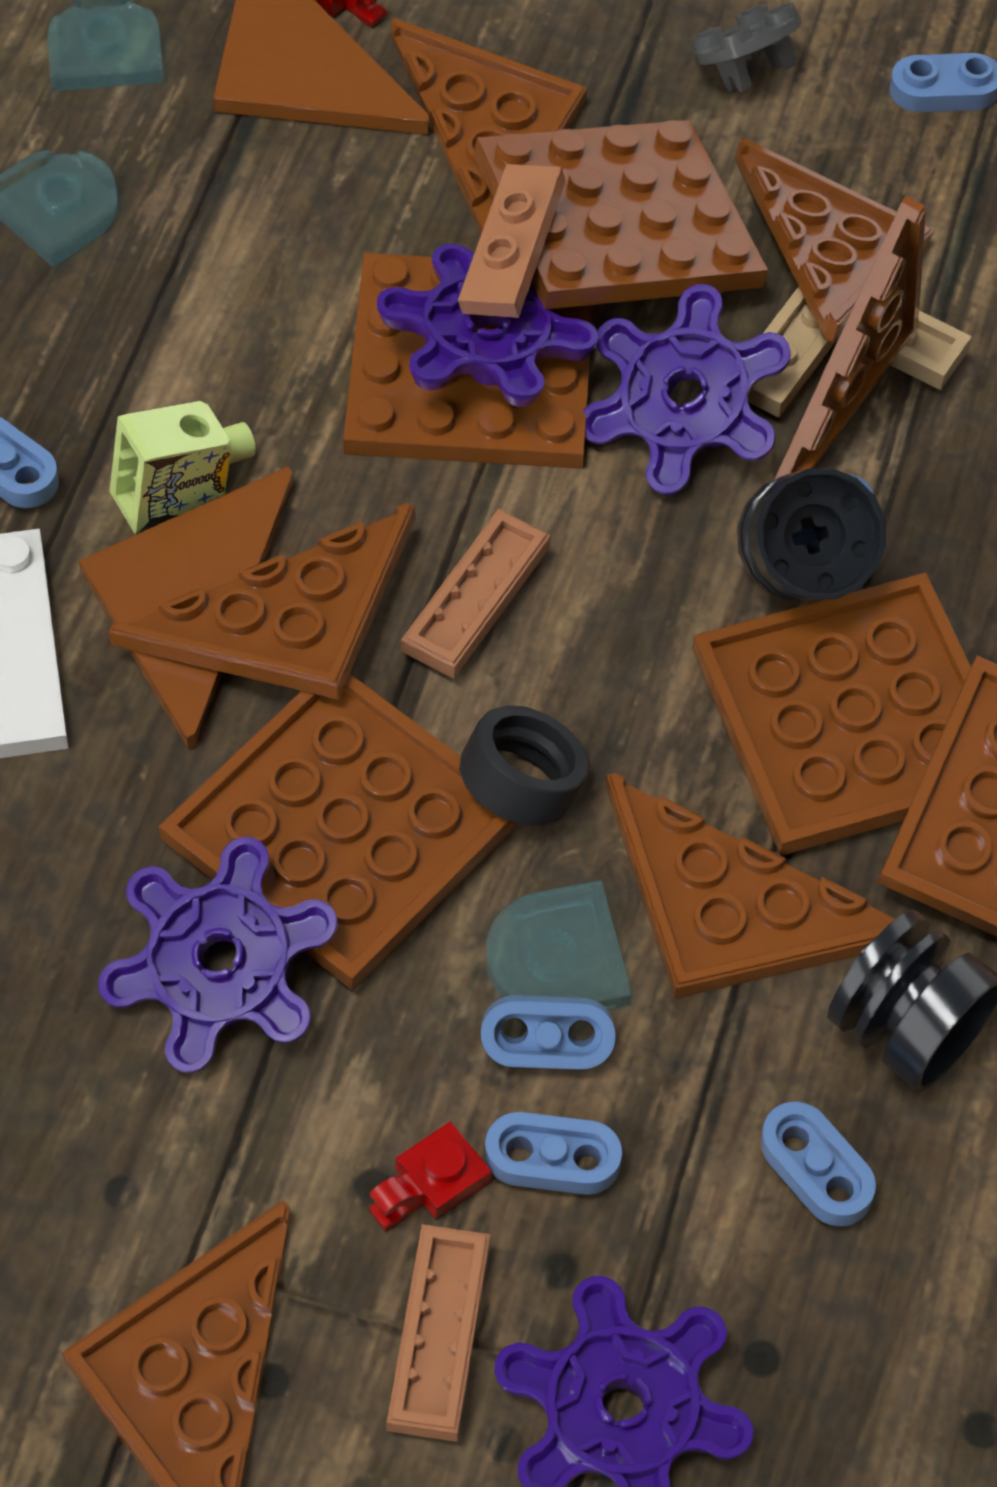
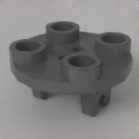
M794 3L783 4L771 10H768L767 4H761L738 13L735 16L738 24L724 31L721 26L713 27L691 38L697 63L702 65L716 64L727 90L732 92L738 89L739 92H743L752 87L746 66V61L752 59L750 53L763 48L772 68L775 70L782 66L784 69H788L797 64L790 34L801 26L802 20Z

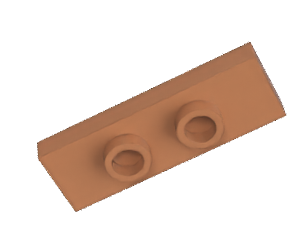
M506 164L458 298L463 314L519 318L566 182L562 167Z
M498 509L401 639V652L455 679L549 550L551 535Z
M421 1225L387 1417V1431L454 1442L458 1441L490 1248V1234Z

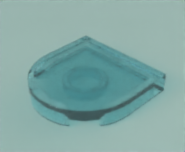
M74 0L73 6L66 9L59 16L56 15L52 18L48 28L52 91L164 83L159 26L156 16L150 9H144L129 0Z
M42 150L29 155L0 174V220L52 267H55L98 238L109 228L116 217L118 193L114 175L102 160L88 152L78 151V155L51 154V150Z
M602 880L525 895L506 906L492 923L486 944V966L494 988L502 997L522 995L588 998L599 1002L606 1009L631 1005L632 993Z

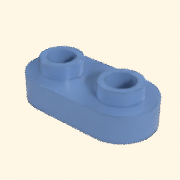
M979 53L907 56L899 60L893 67L889 87L890 96L898 106L913 112L985 109L997 100V62Z
M0 417V497L9 504L20 508H33L45 504L55 495L59 486L54 457L45 448ZM25 481H35L29 484H22Z
M506 996L496 1000L488 1007L481 1023V1041L485 1051L494 1061L509 1067L590 1069L598 1066L609 1057L614 1048L616 1038L614 1022L609 1011L599 1002L588 998ZM510 1018H518L525 1022L527 1031L521 1037L511 1038L502 1031L503 1023ZM584 1020L594 1027V1032L586 1040H576L569 1034V1028L574 1022Z
M787 1102L774 1108L764 1121L760 1142L763 1156L770 1166L820 1221L833 1226H848L864 1218L870 1210L876 1189L875 1177L868 1164L814 1106L803 1102ZM795 1137L802 1140L806 1148L800 1151H792L783 1144V1141L787 1138ZM834 1187L842 1188L848 1192L850 1199L843 1202L835 1201L829 1197L827 1190Z
M513 1112L498 1118L490 1126L485 1139V1160L487 1166L498 1180L513 1186L586 1195L596 1194L606 1190L615 1182L621 1168L622 1147L617 1135L609 1127L596 1121L527 1112ZM513 1148H524L529 1151L531 1156L527 1160L519 1162L509 1158L507 1153ZM590 1156L599 1165L594 1169L584 1170L579 1168L575 1161L579 1157Z

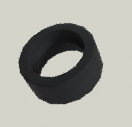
M505 705L489 710L478 721L461 753L459 771L469 792L481 805L497 816L521 825L544 826L561 820L570 809L588 778L589 759L578 738L568 727L550 715L529 707ZM498 751L511 752L527 758L539 766L551 780L538 779L520 772L510 765Z

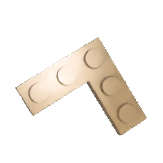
M799 286L764 331V333H778L787 340L791 349L790 362L779 375L757 383L748 396L749 403L778 418L840 337L839 335L833 342L824 338ZM919 311L917 329L890 365L941 390L968 353L972 336Z

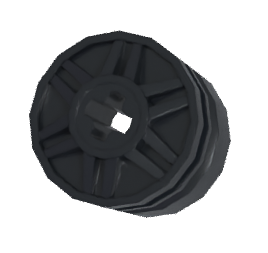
M834 468L805 469L785 474L762 485L747 501L737 526L738 553L747 574L769 594L788 601L837 599L859 589L878 569L886 547V519L876 496L857 477ZM802 527L804 529L813 528L816 533V540L807 543V548L805 545H795L793 542V533L802 530Z
M913 909L904 912L892 921L857 956L829 1005L827 1018L843 1032L855 1027L853 1039L863 1048L874 1045L889 1032H892L886 1045L882 1062L917 1091L921 1092L931 1087L957 1062L994 1013L997 1007V973L970 952L957 957L944 969H941L951 940L941 930L927 935L930 926L929 922Z

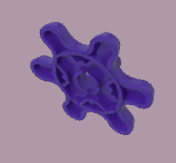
M445 244L439 246L433 252L432 265L440 284L432 290L420 292L403 287H392L385 289L379 294L376 302L377 311L386 326L393 329L415 332L425 338V346L413 353L409 364L415 384L424 390H439L456 376L472 374L473 378L481 384L498 385L504 399L508 403L519 407L528 406L542 393L545 383L542 373L534 363L535 361L546 357H558L572 361L583 360L593 351L598 342V332L589 322L581 319L561 317L550 309L544 310L532 282L519 318L463 314L458 298L474 253L463 245ZM494 324L498 327L492 330L480 328L477 330V333L474 331L475 326Z
M696 284L686 289L678 302L676 321L671 328L663 333H644L631 321L624 318L611 319L605 322L598 330L597 349L604 358L612 361L619 367L621 371V384L611 397L593 402L583 410V413L586 415L585 439L592 444L606 445L627 436L643 438L649 444L651 451L650 460L646 468V479L654 491L663 495L677 494L687 486L691 477L692 460L698 452L707 447L716 448L725 445L732 449L740 458L758 461L764 459L775 445L776 436L772 425L751 411L748 405V396L757 383L777 376L784 371L791 358L790 345L783 336L772 332L760 334L746 342H732L726 339L720 333L718 327L719 317L723 310V300L718 290L707 284ZM689 379L698 381L702 386L703 393L700 392L695 400L685 403L684 407H680L678 403L671 400V392L677 383Z
M240 837L232 840L221 854L217 875L209 884L201 888L189 889L180 886L167 871L160 867L149 866L141 868L134 873L128 881L126 889L127 899L136 911L147 918L151 928L150 939L146 947L138 955L127 959L115 960L108 964L101 972L98 980V990L101 997L110 1006L128 1008L144 1001L155 1000L162 1002L169 1008L172 1013L173 1025L166 1041L165 1054L168 1062L182 1073H196L207 1067L215 1055V1045L218 1036L225 1028L235 1025L239 1020L256 1022L263 1028L269 1038L285 1044L299 1040L310 1028L312 1018L310 1008L302 998L295 995L288 988L286 973L291 961L297 955L310 949L320 948L331 941L338 928V919L330 905L325 901L317 899L306 900L288 908L276 907L269 903L264 897L262 884L269 868L270 857L267 848L259 840L252 837ZM222 941L231 942L236 946V956L233 960L234 967L232 969L225 968L221 971H209L204 968L203 960L209 947Z
M592 1276L584 1279L576 1287L573 1294V1309L578 1318L579 1331L571 1345L562 1350L550 1352L538 1349L528 1343L518 1342L505 1347L500 1351L495 1360L494 1373L498 1384L503 1390L513 1395L524 1396L537 1401L544 1408L548 1417V1428L545 1435L537 1444L526 1449L519 1459L517 1472L519 1482L523 1487H566L575 1477L587 1472L605 1475L611 1478L617 1487H671L668 1477L669 1469L676 1457L681 1454L699 1451L719 1459L731 1460L740 1457L748 1451L753 1440V1427L747 1415L735 1407L723 1406L710 1401L702 1393L698 1385L700 1367L708 1358L721 1350L727 1335L725 1322L718 1313L710 1308L702 1306L689 1308L682 1312L669 1327L658 1331L645 1330L635 1325L628 1317L625 1308V1295L621 1287L613 1279L605 1276ZM619 1388L629 1389L641 1399L643 1409L633 1418L622 1419L620 1422H616L614 1417L605 1410L602 1401L605 1395L612 1390Z

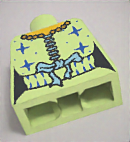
M201 401L118 416L110 494L134 534L141 533L225 495L229 464L255 455L256 448L252 432L244 422L222 428L209 405Z

